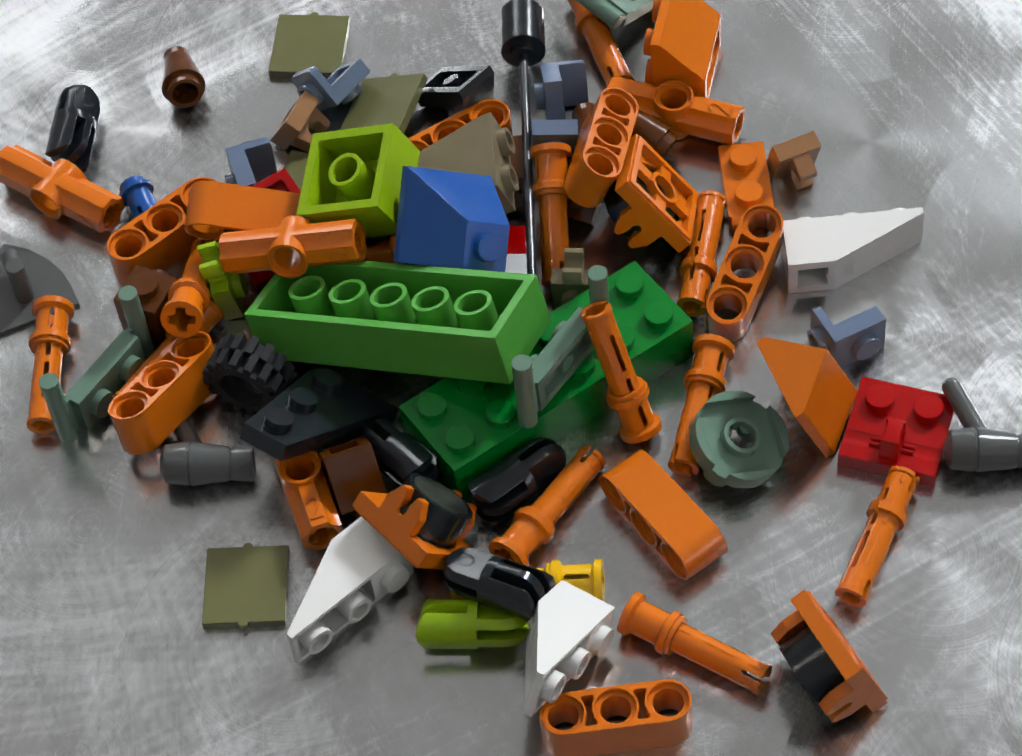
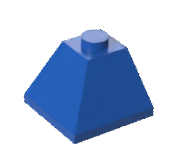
M403 166L393 262L505 272L510 225L492 177Z

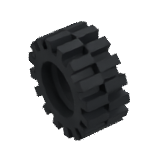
M232 333L227 334L225 338L222 337L202 372L204 374L203 381L205 384H210L208 389L212 394L219 393L221 395L219 397L221 402L224 404L228 401L234 404L232 409L238 412L242 408L246 409L247 415L250 416L255 415L296 382L297 373L293 372L295 369L293 363L285 362L287 356L284 353L276 354L273 352L275 348L273 345L267 343L266 346L260 344V338L252 336L250 340H247L245 334L237 333L236 337Z

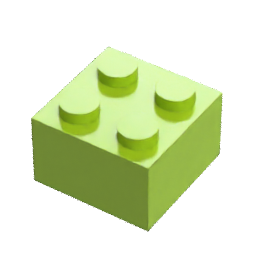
M394 123L314 133L311 139L296 216L307 218L312 223L356 219L357 221H362L366 238L395 235L403 166L418 167L420 150Z

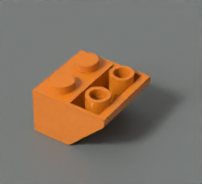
M654 0L652 21L656 22L654 29L647 28L644 39V55L651 56V59L647 61L645 83L658 86L665 81L679 80L687 83L692 88L694 95L709 98L721 47V14L703 0Z

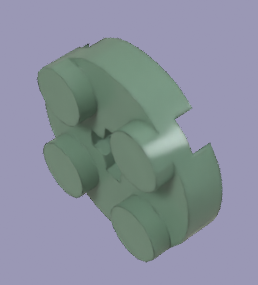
M743 391L718 393L705 403L690 422L689 442L691 451L697 463L704 469L705 478L715 486L729 485L734 488L760 486L776 473L787 455L789 435L784 421L779 413L770 405L765 409L761 404L754 402L753 399L756 396ZM732 430L736 431L741 438L747 437L749 443L744 448L736 446L730 440Z

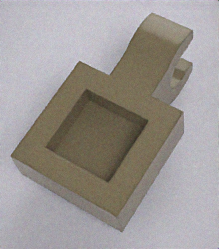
M564 248L565 268L552 269L551 293L553 311L589 289L587 275L589 269H585L584 248Z

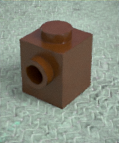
M135 265L122 287L131 285L137 289L154 344L160 345L166 339V330L162 327L160 321L161 311L168 302V291L173 282L177 281V278L161 269L151 270ZM117 293L113 301L122 329L126 330L128 325Z
M365 436L317 451L321 458L335 507L342 515L350 512L351 517L360 516L354 510L352 504L361 491L387 493L372 445Z

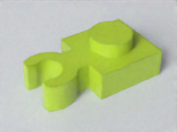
M216 241L197 245L198 252L203 259V264H199L200 273L204 280H208L210 283L211 296L222 310L225 320L243 317L242 297L248 296V287L244 273L230 274L223 271L219 261V245Z

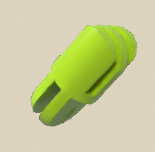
M428 599L422 604L415 636L418 644L425 649L479 650L480 647H510L518 645L529 634V626L527 620L470 599Z

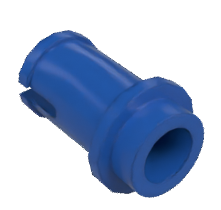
M132 176L121 183L119 196L122 197L124 206L129 208L134 218L157 203L153 196L154 187L152 183L142 176Z

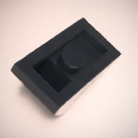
M490 65L442 67L427 80L418 103L421 107H441V109H446L449 116H452L480 101L494 99V71Z

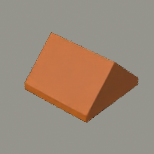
M763 337L756 341L795 419L826 458L836 452L858 392L828 349Z

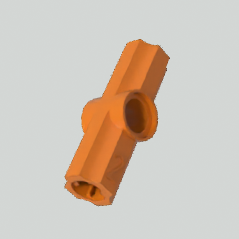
M612 76L607 88L618 87L629 92L636 99L639 110L672 126L670 131L678 137L677 140L692 135L731 145L736 144L740 137L745 118V107L694 95L692 88L685 82L670 80L657 86L620 76Z
M6 145L0 151V182L28 196L36 208L48 217L59 219L64 214L99 233L104 231L111 233L119 224L122 211L125 208L122 197L88 181L84 173L72 162L62 158L52 163L18 145L13 147Z
M291 215L284 217L279 222L278 227L222 233L218 242L220 251L219 261L223 271L230 274L272 270L279 276L296 278L302 276L308 266L364 261L367 252L366 233L362 221H357L356 219L312 223L307 218Z
M316 450L282 462L273 457L284 497L290 507L303 547L314 548L317 551L328 548L331 539L344 529L325 478L321 458Z

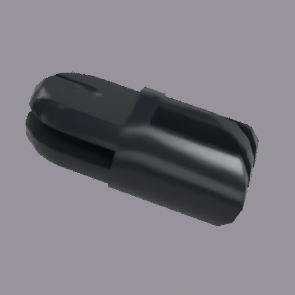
M79 83L66 87L61 91L57 99L45 155L51 157L53 162L62 158L75 164L83 173L87 171L100 114V101L91 87Z
M378 418L373 421L374 427L381 438L368 427H365L361 432V436H365L372 445L380 472L397 487L402 486L411 473L427 475L443 484L444 477L439 472V462L436 456L411 433L399 431L385 418Z
M539 437L533 439L469 482L468 489L471 493L473 504L477 507L476 514L481 524L492 526L499 523L548 487L566 466V453L563 448L550 438Z
M464 547L457 549L446 557L443 564V579L449 590L464 598L527 621L531 620L534 616L538 601L555 586L553 576L544 571L477 548Z

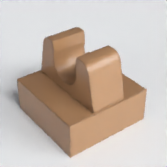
M304 90L289 109L270 141L284 151L289 145L309 152L312 135L308 129L322 133L330 125V121L316 108L320 100Z
M814 131L772 146L767 158V166L773 180L786 175L795 191L814 184L811 178L817 176L814 163L821 149V144Z

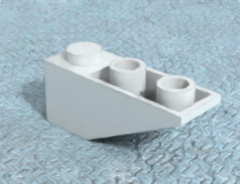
M923 207L894 208L887 211L866 213L850 212L835 216L800 217L794 220H783L781 252L788 294L835 290L922 242Z
M362 516L331 539L287 632L293 659L298 664L310 654H317L324 650L334 635L348 624L356 623L363 619L370 611L372 605L386 594L394 593L401 589L408 581L410 575L414 573L413 565Z
M561 580L538 601L526 640L524 714L532 717L546 702L553 704L562 693L565 684L571 678L578 680L581 677L589 660L594 655L601 657L606 652L614 635V630L609 628L615 607L564 580Z

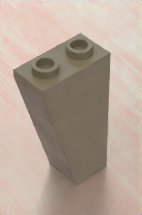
M491 112L479 116L420 151L418 167L491 176L505 214L516 211L514 192L519 190V182L510 159V155L515 154L514 140L507 127L501 128ZM390 235L368 237L365 239L366 245L390 239Z

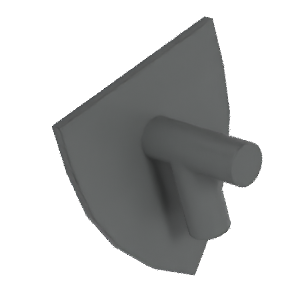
M5 243L0 248V336L35 323L36 318L32 313V305L39 297L45 295L61 296L70 300L75 308L80 306L66 276L49 259L26 248ZM54 309L50 310V314L54 315Z

